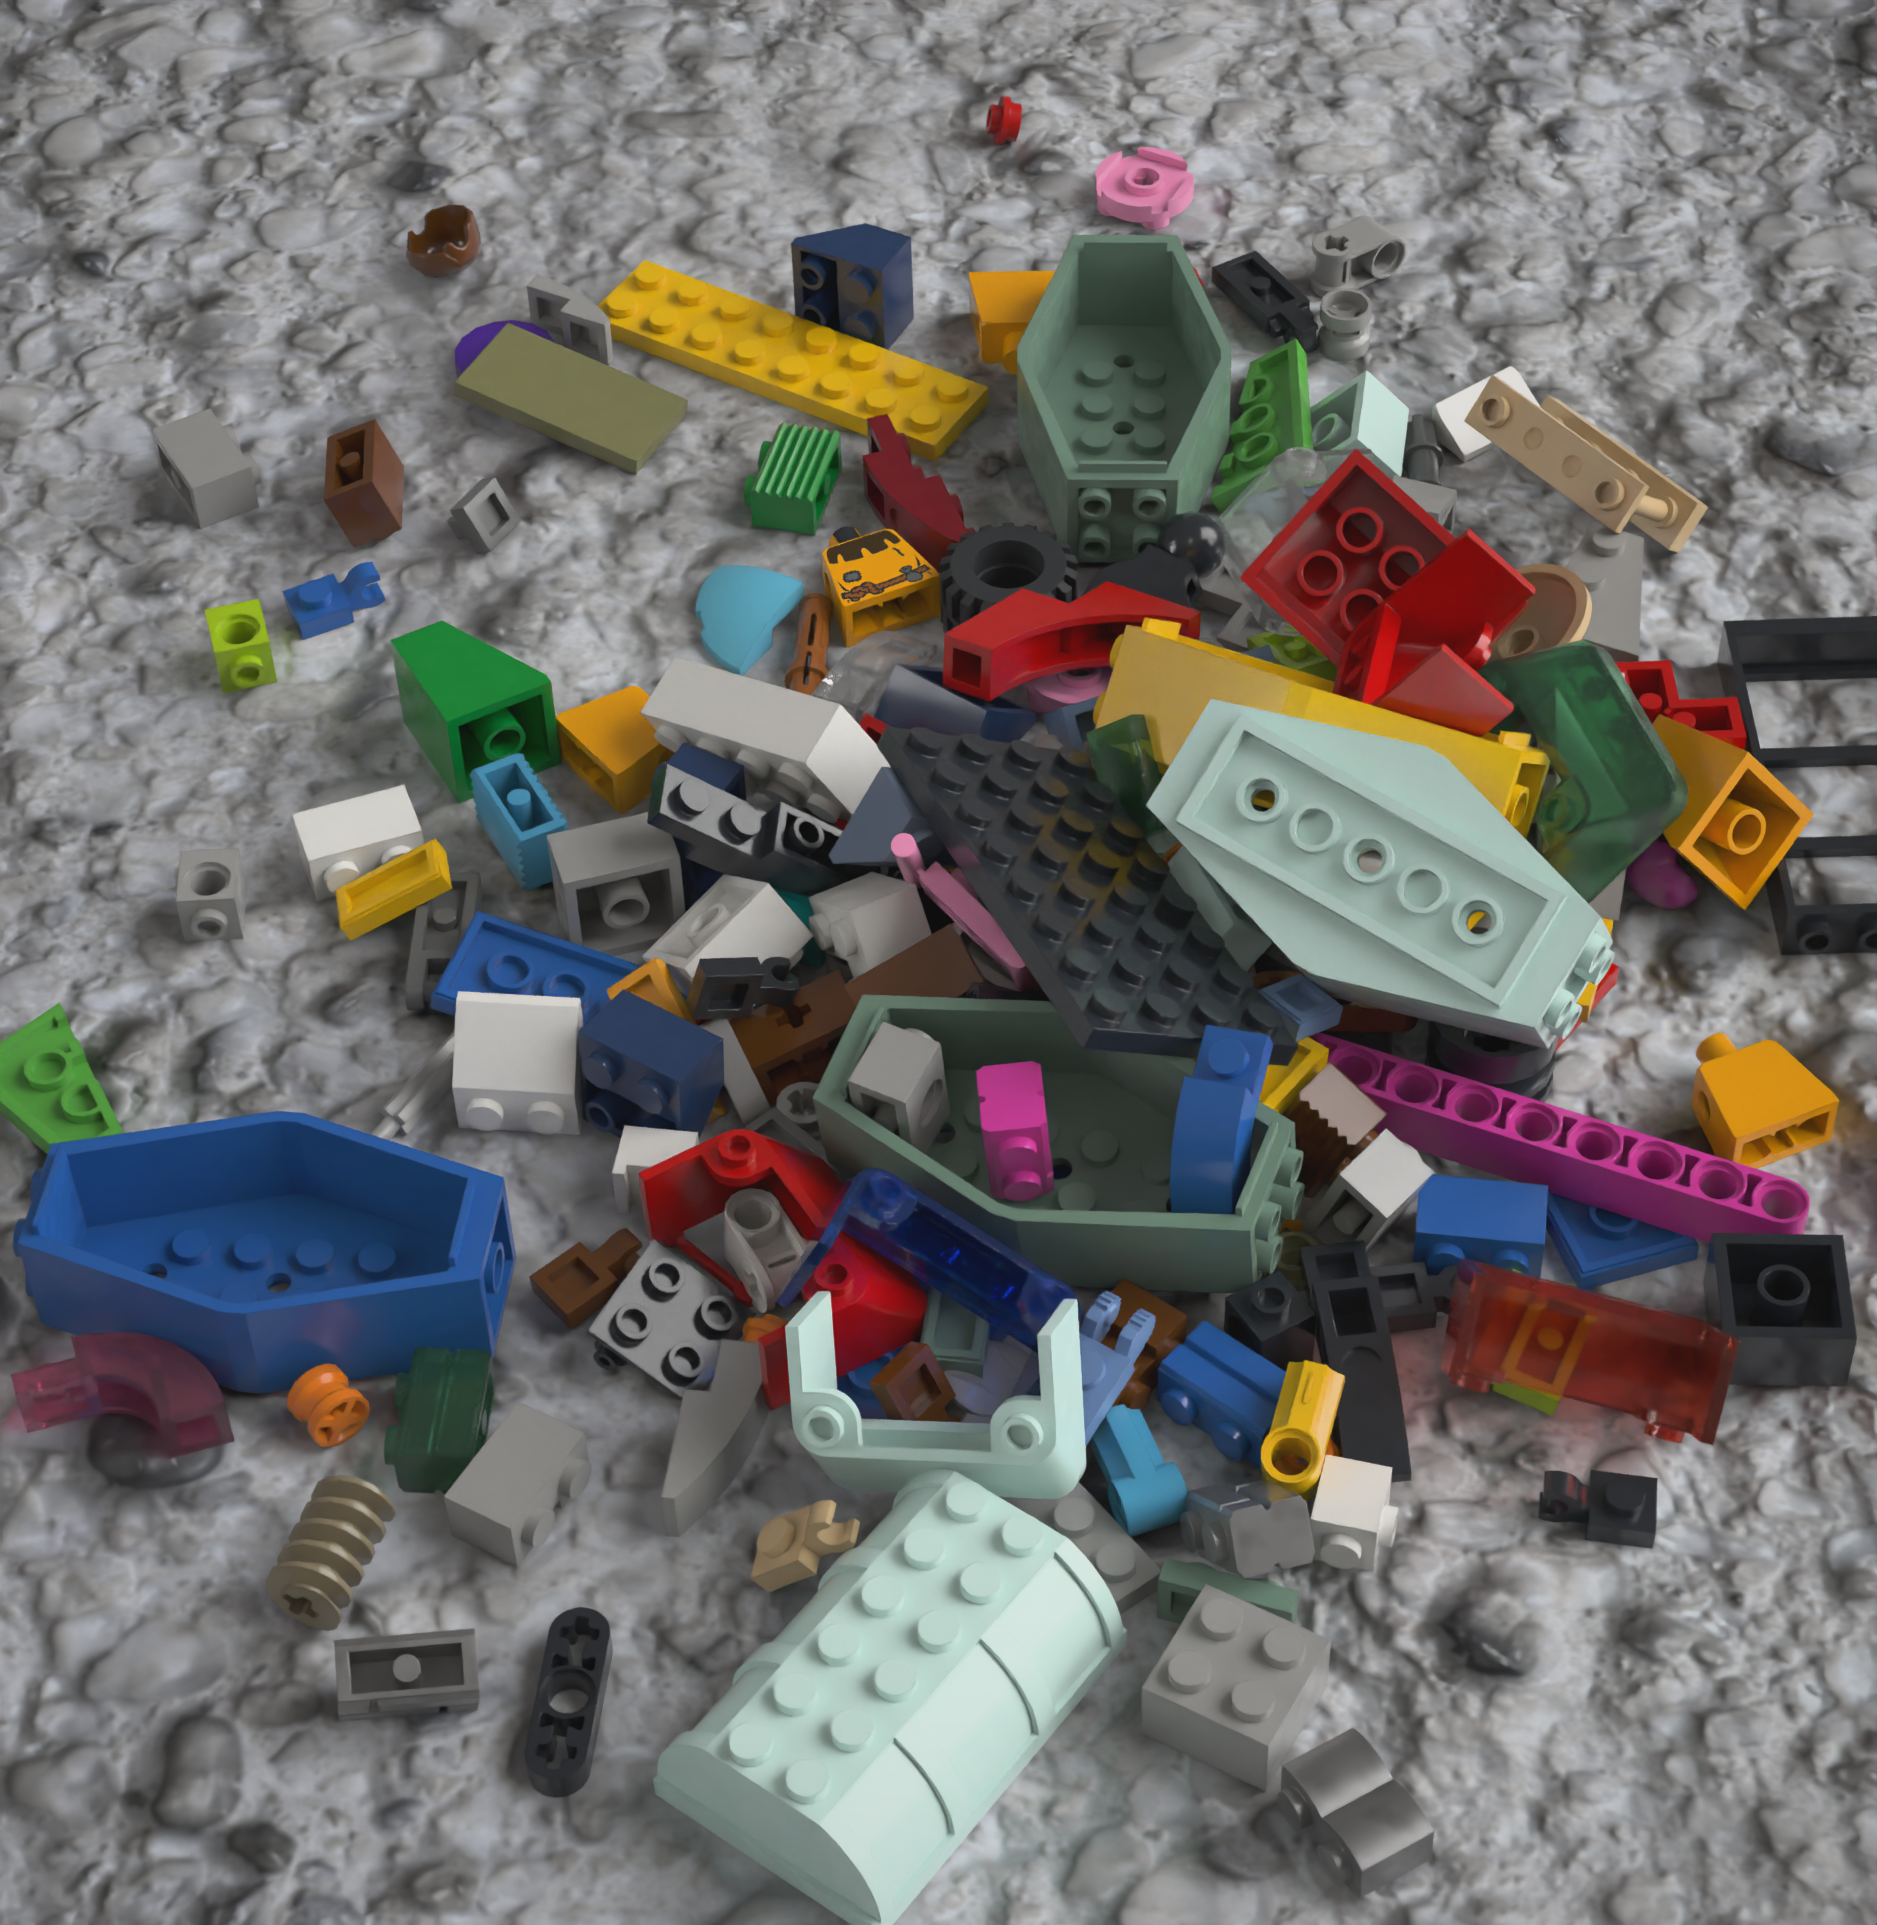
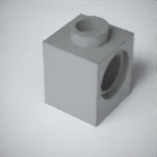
M239 848L180 851L175 902L184 941L244 939L247 884Z

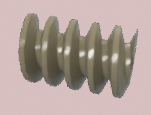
M337 1475L328 1476L318 1481L311 1494V1501L306 1503L300 1515V1522L295 1524L288 1538L289 1543L284 1545L277 1558L278 1565L271 1569L266 1579L267 1592L274 1604L286 1615L305 1626L324 1631L337 1629L342 1620L339 1609L349 1606L354 1596L351 1587L360 1584L365 1575L362 1566L370 1564L376 1553L373 1545L381 1543L387 1532L383 1522H390L395 1516L394 1505L388 1496L374 1484L356 1477Z

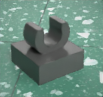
M495 477L481 479L450 509L453 517L447 520L458 539L467 538L477 554L491 552L521 522L520 517Z

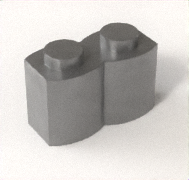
M1351 1728L1282 1765L1281 1791L1277 1794L1281 1812L1294 1830L1300 1831L1305 1829L1307 1834L1319 1844L1317 1846L1318 1858L1324 1871L1334 1883L1341 1884L1344 1882L1355 1895L1362 1898L1432 1859L1434 1831L1429 1821L1411 1795L1392 1778L1386 1765L1372 1745L1356 1729Z

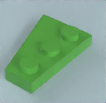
M60 1002L0 1042V1113L47 1154L51 1144L123 1133L99 1081L95 1079L87 1063L85 1053L78 1039L75 1038L69 1026L67 1016Z

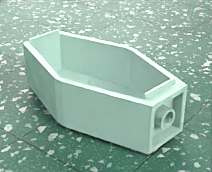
M1210 699L1146 804L1174 837L1309 981L1334 998L1549 1049L1556 1036L1565 1039L1569 1035L1582 1011V1006L1577 1004L1578 999L1589 982L1594 985L1600 983L1615 956V952L1609 949L1613 940L1601 916L1446 757L1424 745ZM1262 790H1269L1275 795L1273 807L1265 812L1255 810L1252 804L1254 796ZM1370 850L1379 852L1382 855V864L1379 869L1374 872L1362 871L1359 867V859L1362 854ZM1476 912H1485L1491 916V927L1483 934H1474L1468 929V920Z

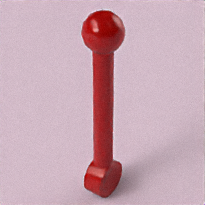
M684 1231L662 1241L668 1247H678L732 1291L733 1297L748 1308L754 1306L752 1298L746 1292L743 1282H739L686 1239Z

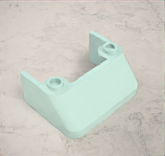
M817 1291L785 1326L794 1433L802 1446L829 1478L845 1489L899 1492L915 1475L928 1470L942 1468L960 1473L998 1497L1057 1499L1069 1494L1085 1471L1086 1445L1077 1299H1063L1037 1335L1041 1396L1019 1395L1005 1400L993 1414L990 1424L861 1419L860 1412L852 1399L837 1390L830 1291Z

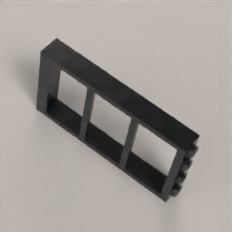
M1877 616L1723 621L1717 664L1725 698L1737 697L1747 736L1745 751H1748L1765 768L1877 765V745L1760 749L1746 682L1877 678ZM1877 835L1797 837L1765 882L1781 955L1877 953V903L1796 906L1785 861L1786 858L1877 856Z

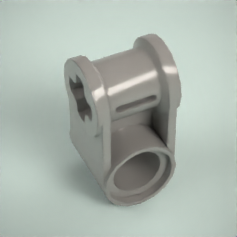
M1365 215L1358 216L1351 222L1335 229L1321 232L1312 241V251L1316 255V268L1310 276V289L1315 294L1324 297L1333 290L1343 288L1357 290L1379 279L1388 278L1399 269L1404 261L1406 245L1399 237L1371 217Z

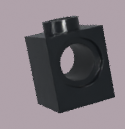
M1280 1270L1225 1297V1333L1285 1372L1289 1362L1297 1363L1304 1360L1313 1362L1316 1313Z

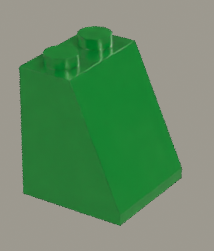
M444 621L436 622L390 640L403 721L459 804L475 798L472 793L474 788L471 785L473 780L469 775L478 767L516 753L524 755L525 761L529 762V767L534 769V774L562 764L552 684L546 674Z

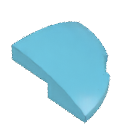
M744 565L716 567L703 583L696 601V619L701 620L703 625L700 636L704 648L722 667L731 673L743 676L773 646L772 629L804 597L803 582L787 575L758 567Z

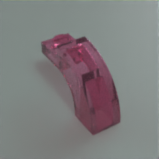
M100 1332L71 1337L76 1357L55 1363H44L35 1368L11 1374L15 1396L27 1433L94 1415L120 1413L141 1418L153 1425L163 1436L170 1459L235 1441L224 1398L211 1373L200 1361L184 1349L153 1336L129 1332Z

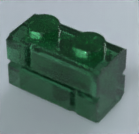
M418 1347L413 1353L410 1372H399L395 1386V1407L397 1412H401L399 1426L388 1425L386 1429L384 1460L386 1465H394L398 1487L404 1492L434 1494L436 1490H440L443 1494H446L486 1443L497 1387L492 1355L486 1350L456 1349L455 1352H450L447 1348Z

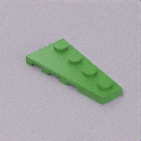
M1297 339L1250 363L1239 405L1244 412L1238 421L1233 422L1229 435L1234 442L1232 453L1224 455L1219 471L1223 475L1224 481L1222 485L1214 487L1210 499L1221 515L1242 505L1243 495L1262 494L1283 483L1290 484L1296 482L1307 471L1315 468L1307 356Z

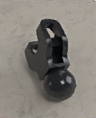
M1188 511L1174 515L1162 526L1157 538V547L1148 543L1138 557L1130 561L1117 562L1101 569L1094 576L1082 596L1108 581L1194 609V604L1203 592L1199 579L1208 577L1221 565L1225 554V535L1221 527L1207 514Z

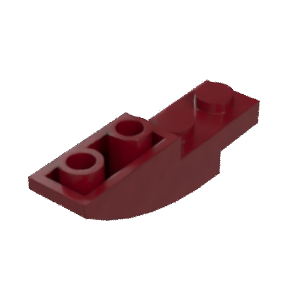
M888 414L867 418L869 454L862 455L864 496L882 525L886 529H892L897 532L940 573L941 558L946 557V549L951 543H960V536L967 532L976 533L973 527H965L960 499L956 493L949 494L941 476L935 475L925 478L921 466L912 465L910 447L904 433L897 434Z

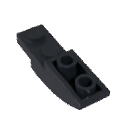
M666 764L654 775L647 823L686 841L685 858L730 876L769 883L774 889L807 896H814L870 872H877V866L833 864L829 854L843 831L788 804L780 802L767 812L669 764Z
M1364 1240L1300 1247L1299 1266L1308 1305L1316 1313L1315 1337L1321 1363L1345 1376V1383L1332 1428L1339 1457L1392 1467L1391 1483L1411 1481L1412 1472L1391 1335L1378 1276L1371 1273Z

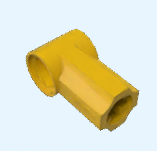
M1307 1360L1288 1363L1271 1429L1261 1446L1262 1479L1297 1493L1306 1501L1317 1493L1323 1461L1345 1383L1344 1375L1333 1371L1327 1365ZM1287 1455H1298L1309 1463L1308 1468L1297 1475L1282 1474L1278 1472L1274 1465L1280 1458Z

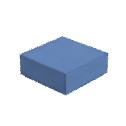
M1297 974L1258 990L1269 1007L1280 1015L1282 1024L1295 1042L1339 1024L1343 1006L1302 974Z

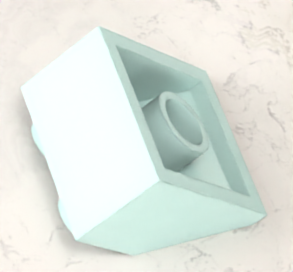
M1367 370L1310 408L1315 468L1307 471L1301 479L1293 483L1301 482L1303 487L1324 484L1355 448L1391 480L1395 475L1401 477L1409 408ZM1283 483L1279 485L1278 491L1289 490L1290 484Z

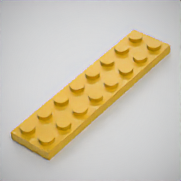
M644 260L597 305L610 319L611 338L615 341L868 436L867 418L888 414L897 434L904 433L906 435L910 453L934 462L989 404V387L647 260Z

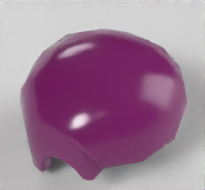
M1653 816L1631 834L1625 874L1626 881L1635 893L1653 906L1663 910H1678L1687 907L1698 897L1697 885L1680 868V862L1677 858L1678 852L1670 846L1655 816Z

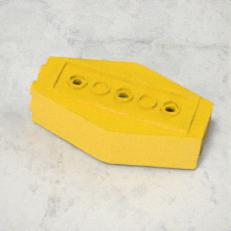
M1144 617L1142 627L1126 625L1124 634H1121L1116 639L1112 647L1110 666L1113 668L1107 691H1103L1100 694L1094 707L1093 722L1097 725L1093 738L1124 749L1121 757L1123 761L1165 774L1210 699L1424 745L1446 757L1525 839L1527 838L1553 756L1550 752L1529 746L1530 734L1500 731V734L1496 735L1487 732L1480 738L1332 693L1335 681L1179 635L1181 624L1177 622ZM1262 790L1254 796L1252 804L1271 809L1275 803V795L1269 790Z

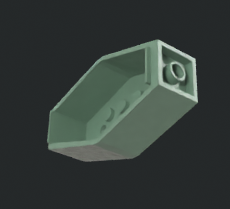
M1073 235L1017 346L1018 444L1058 541H1065L1069 545L1071 555H1075L1077 562L1117 563L1130 561L1138 557L1148 543L1157 547V538L1160 530L1174 515L1188 511L1199 512L1228 446L1231 346L1178 235Z
M862 994L813 1096L828 1163L907 1215H914L921 1224L927 1226V1228L982 1264L999 1265L1000 1276L1024 1284L1115 1288L1123 1279H1127L1146 1290L1235 1293L1259 1281L1263 1272L1268 1274L1274 1272L1283 1245V1238L1278 1236L1284 1219L1293 1221L1296 1218L1304 1195V1184L1297 1182L1303 1161V1151L1296 1149L1295 1123L1259 1101L1251 1138V1171L1235 1207L1236 1214L1169 1213L1167 1207L1171 1203L1170 1160L1176 1112L1184 1076H1193L1196 1062L1185 1057L1083 1049L1051 1001ZM883 1022L904 1030L906 1028L921 1030L934 1041L941 1044L950 1114L941 1130H952L955 1136L950 1142L945 1144L933 1142L926 1155L852 1106L848 1079ZM1034 1061V1063L1041 1064L1052 1167L1067 1165L1072 1169V1172L1065 1179H1054L1055 1190L1049 1192V1194L1039 1195L1032 1200L1021 1202L1009 1199L998 1200V1198L991 1196L981 1127L976 1071L980 1070L982 1066Z

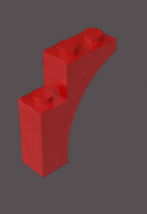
M1108 581L1071 603L1022 588L944 634L943 686L990 702L1018 685L1046 675L1081 668L1110 666V654L1116 639L1121 634H1124L1126 625L1142 627L1144 617L1180 623L1179 635L1199 640L1201 612Z

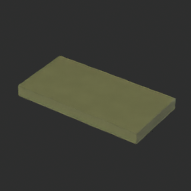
M510 323L503 327L455 381L454 396L635 475L687 414L688 400Z

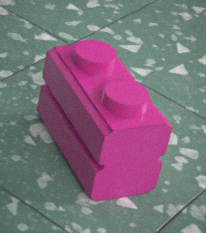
M1027 1061L982 1066L980 1070L976 1071L991 1196L998 1198V1200L1009 1199L1021 1202L1032 1200L1039 1195L1049 1194V1192L1055 1190L1041 1064Z

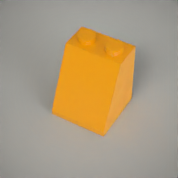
M1660 714L1628 757V768L1670 846L1729 900L1743 910H1746L1814 815L1748 751Z

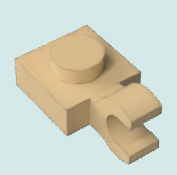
M821 1500L813 1505H808L764 1523L757 1539V1553L750 1579L767 1592H771L817 1574L820 1557L831 1553L846 1552L855 1546L860 1522L855 1518L844 1523L832 1522L836 1503L832 1500Z

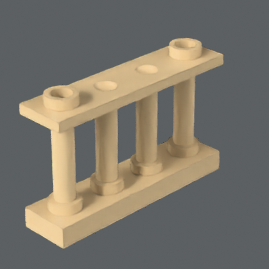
M1492 375L1464 420L1469 426L1616 533L1620 534L1629 520L1668 550L1679 553L1708 508L1704 503L1559 399L1547 395L1539 407L1497 376Z

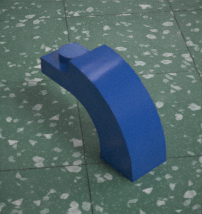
M1206 1025L1193 1076H1184L1176 1112L1170 1160V1200L1172 1213L1236 1214L1235 1207L1251 1171L1250 1151L1253 1124L1273 1048V1042L1268 1035Z

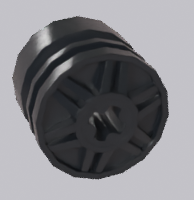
M1428 1020L1429 1037L1426 1041L1424 1065L1534 1100L1546 1102L1552 1089L1553 1070L1555 1068L1554 1051L1558 1044V1036L1555 1037L1549 1049Z

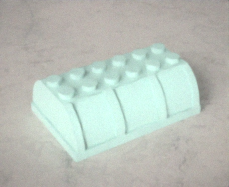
M938 1468L919 1473L912 1477L897 1493L892 1510L858 1547L844 1552L825 1572L819 1582L818 1592L772 1642L759 1646L738 1668L733 1678L732 1687L692 1731L679 1734L661 1753L657 1764L658 1775L653 1779L655 1795L849 1924L893 1925L1127 1646V1629L1123 1628L1118 1607L1104 1580L1085 1555L1067 1537L954 1470Z

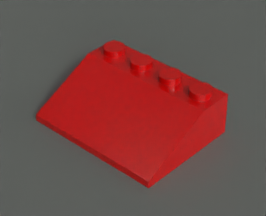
M1355 448L1239 578L1338 667L1344 644L1359 622L1456 538ZM1527 602L1523 603L1493 628L1492 638L1488 645L1490 648L1500 640L1530 607Z

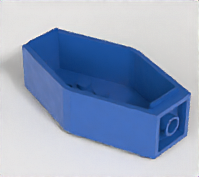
M274 1111L51 1144L43 1169H36L32 1176L30 1186L31 1204L26 1219L20 1218L17 1221L13 1236L14 1253L16 1257H22L26 1271V1293L29 1297H34L42 1324L239 1392L252 1393L290 1390L295 1381L305 1372L315 1366L326 1363L338 1366L348 1377V1381L493 1359L517 1259L504 1177L312 1115L286 1111ZM166 1274V1277L161 1279L153 1275ZM277 1284H291L283 1292L274 1293L268 1290Z

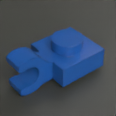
M364 562L356 565L340 583H338L333 573L282 591L286 607L303 640L354 623L352 611L361 608H372L385 601L382 590L378 583H375L380 580V575L373 562Z

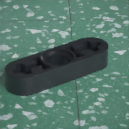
M577 1607L564 1611L554 1619L548 1632L524 1752L531 1785L536 1791L548 1797L559 1798L572 1795L585 1785L590 1776L613 1655L609 1623L600 1612L591 1608ZM580 1635H588L591 1637V1640L586 1641L581 1657L582 1667L573 1665L570 1645L576 1644ZM567 1689L580 1690L589 1697L585 1706L573 1713L558 1712L550 1706V1703L555 1695ZM556 1735L566 1737L568 1759L562 1761L560 1769H548L547 1763L552 1762L556 1754Z

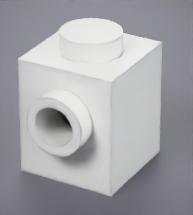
M1326 1454L1310 1518L1316 1554L1313 1556V1559L1324 1561L1336 1568L1349 1569L1354 1567L1374 1571L1379 1546L1392 1548L1398 1522L1399 1508L1389 1506L1392 1467Z

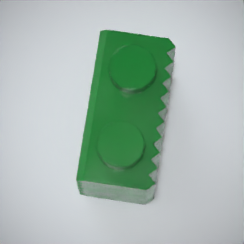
M783 422L778 426L772 442L764 441L761 445L758 461L759 473L758 475H749L744 489V504L746 507H751L753 526L816 535L819 523L822 521V515L825 513V507L827 508L828 501H830L831 494H833V488L836 487V480H838L842 470L840 433L835 429L831 432L826 428L819 431L815 426L811 429L805 425L799 428L794 423L788 426Z

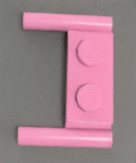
M907 833L897 834L891 841V850L905 882L915 884L917 889L923 888L925 894L1009 976H1012L1016 989L1038 992L1040 985L991 913L977 901L979 896L963 872L956 868L949 874L937 861L926 869L914 838Z

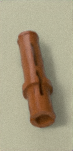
M812 593L804 596L799 603V619L794 643L793 662L787 667L784 682L786 689L822 698L828 689L830 679L829 672L825 666L834 605L829 597L819 593ZM811 638H814L813 645L810 646ZM809 655L811 656L810 666H808ZM809 676L808 684L805 685L806 677Z

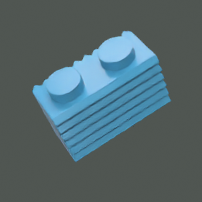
M518 753L474 769L469 776L473 780L471 785L474 788L472 793L475 796L473 801L476 804V818L521 888L530 890L553 881L547 835L568 830L567 819H563L562 812L558 811V806L553 804V798L548 796V790H544L543 783H539L538 776L534 775V769L529 767V762L525 761L524 755Z

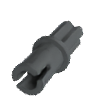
M1415 414L1412 416V421L1407 422L1402 467L1407 472L1408 479L1442 486L1439 469L1443 464V453L1441 448L1437 446L1435 424L1432 419H1423L1422 414Z

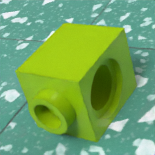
M259 599L204 609L222 692L227 693L276 683L277 677L270 641Z

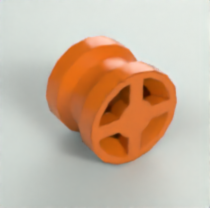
M322 1364L305 1372L295 1381L286 1400L287 1407L293 1416L300 1422H308L307 1429L309 1435L321 1447L337 1446L351 1439L361 1430L370 1412L367 1399L357 1389L349 1388L348 1377L335 1364Z

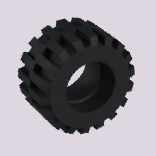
M1002 523V526L999 527L986 525L979 527V532L977 533L967 532L960 536V543H951L946 549V557H942L940 562L941 623H943L944 633L1022 588L1066 603H1071L1078 599L1077 560L1075 555H1071L1069 545L1065 541H1057V535L1048 530L1039 532L1037 531V526L1025 524L1023 527L1014 526V523Z

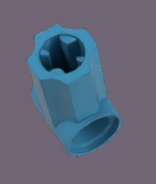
M1125 1404L1111 1407L1090 1439L1089 1444L1106 1478L1109 1503L1115 1521L1130 1537L1180 1522L1181 1514L1187 1512L1185 1498L1188 1496L1186 1484L1180 1470L1173 1461L1165 1463L1140 1409H1130Z

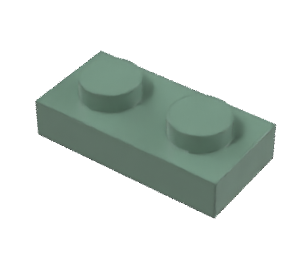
M1165 1558L1158 1579V1619L1181 1624L1205 1584H1208L1297 1624L1299 1591L1285 1588L1269 1579L1242 1578L1237 1575L1217 1571L1210 1565L1201 1562L1185 1563Z

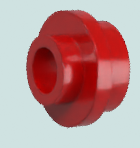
M1001 96L998 105L990 104L986 119V133L993 134V143L995 145L1002 146L1005 141L1016 142L1021 125L1022 105L1011 102V98L1008 96Z

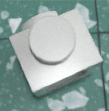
M624 1125L612 1171L617 1213L630 1214L632 1205H642L638 1173L698 1145V1132Z

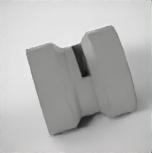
M1343 288L1333 290L1321 299L1320 320L1323 325L1319 329L1318 347L1320 352L1326 357L1336 361H1352L1363 357L1367 353L1370 340V331L1367 325L1370 323L1372 303L1368 296L1355 289Z

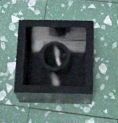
M1712 1233L1703 1286L1714 1384L1846 1387L1857 1342V1333L1843 1235Z

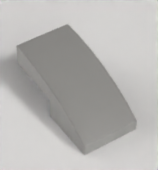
M537 274L527 285L531 323L546 331L563 336L564 347L609 365L614 360L610 319L597 305L579 292Z

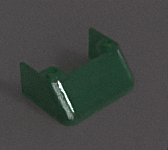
M1579 640L1492 661L1483 665L1477 673L1514 705L1513 712L1488 732L1499 735L1500 731L1516 732L1528 721L1561 779L1544 798L1539 809L1538 828L1548 846L1541 855L1589 904L1680 816L1687 802L1688 787L1685 778L1611 655L1599 646Z

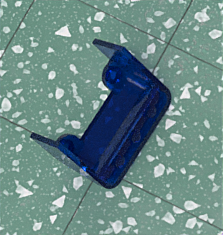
M869 1168L850 1176L831 1202L776 1302L786 1309L789 1307L831 1249L842 1229L1030 1348L1032 1352L1009 1398L1019 1395L1041 1396L1037 1335L1063 1299H1077L1078 1321L1080 1322L1082 1315L1081 1305L1072 1289L1064 1282L896 1175L883 1169Z

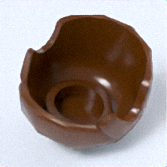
M446 205L432 209L424 216V230L420 234L416 235L413 231L408 232L406 258L410 266L425 276L439 278L458 274L467 269L480 252L481 237L473 211L465 205Z

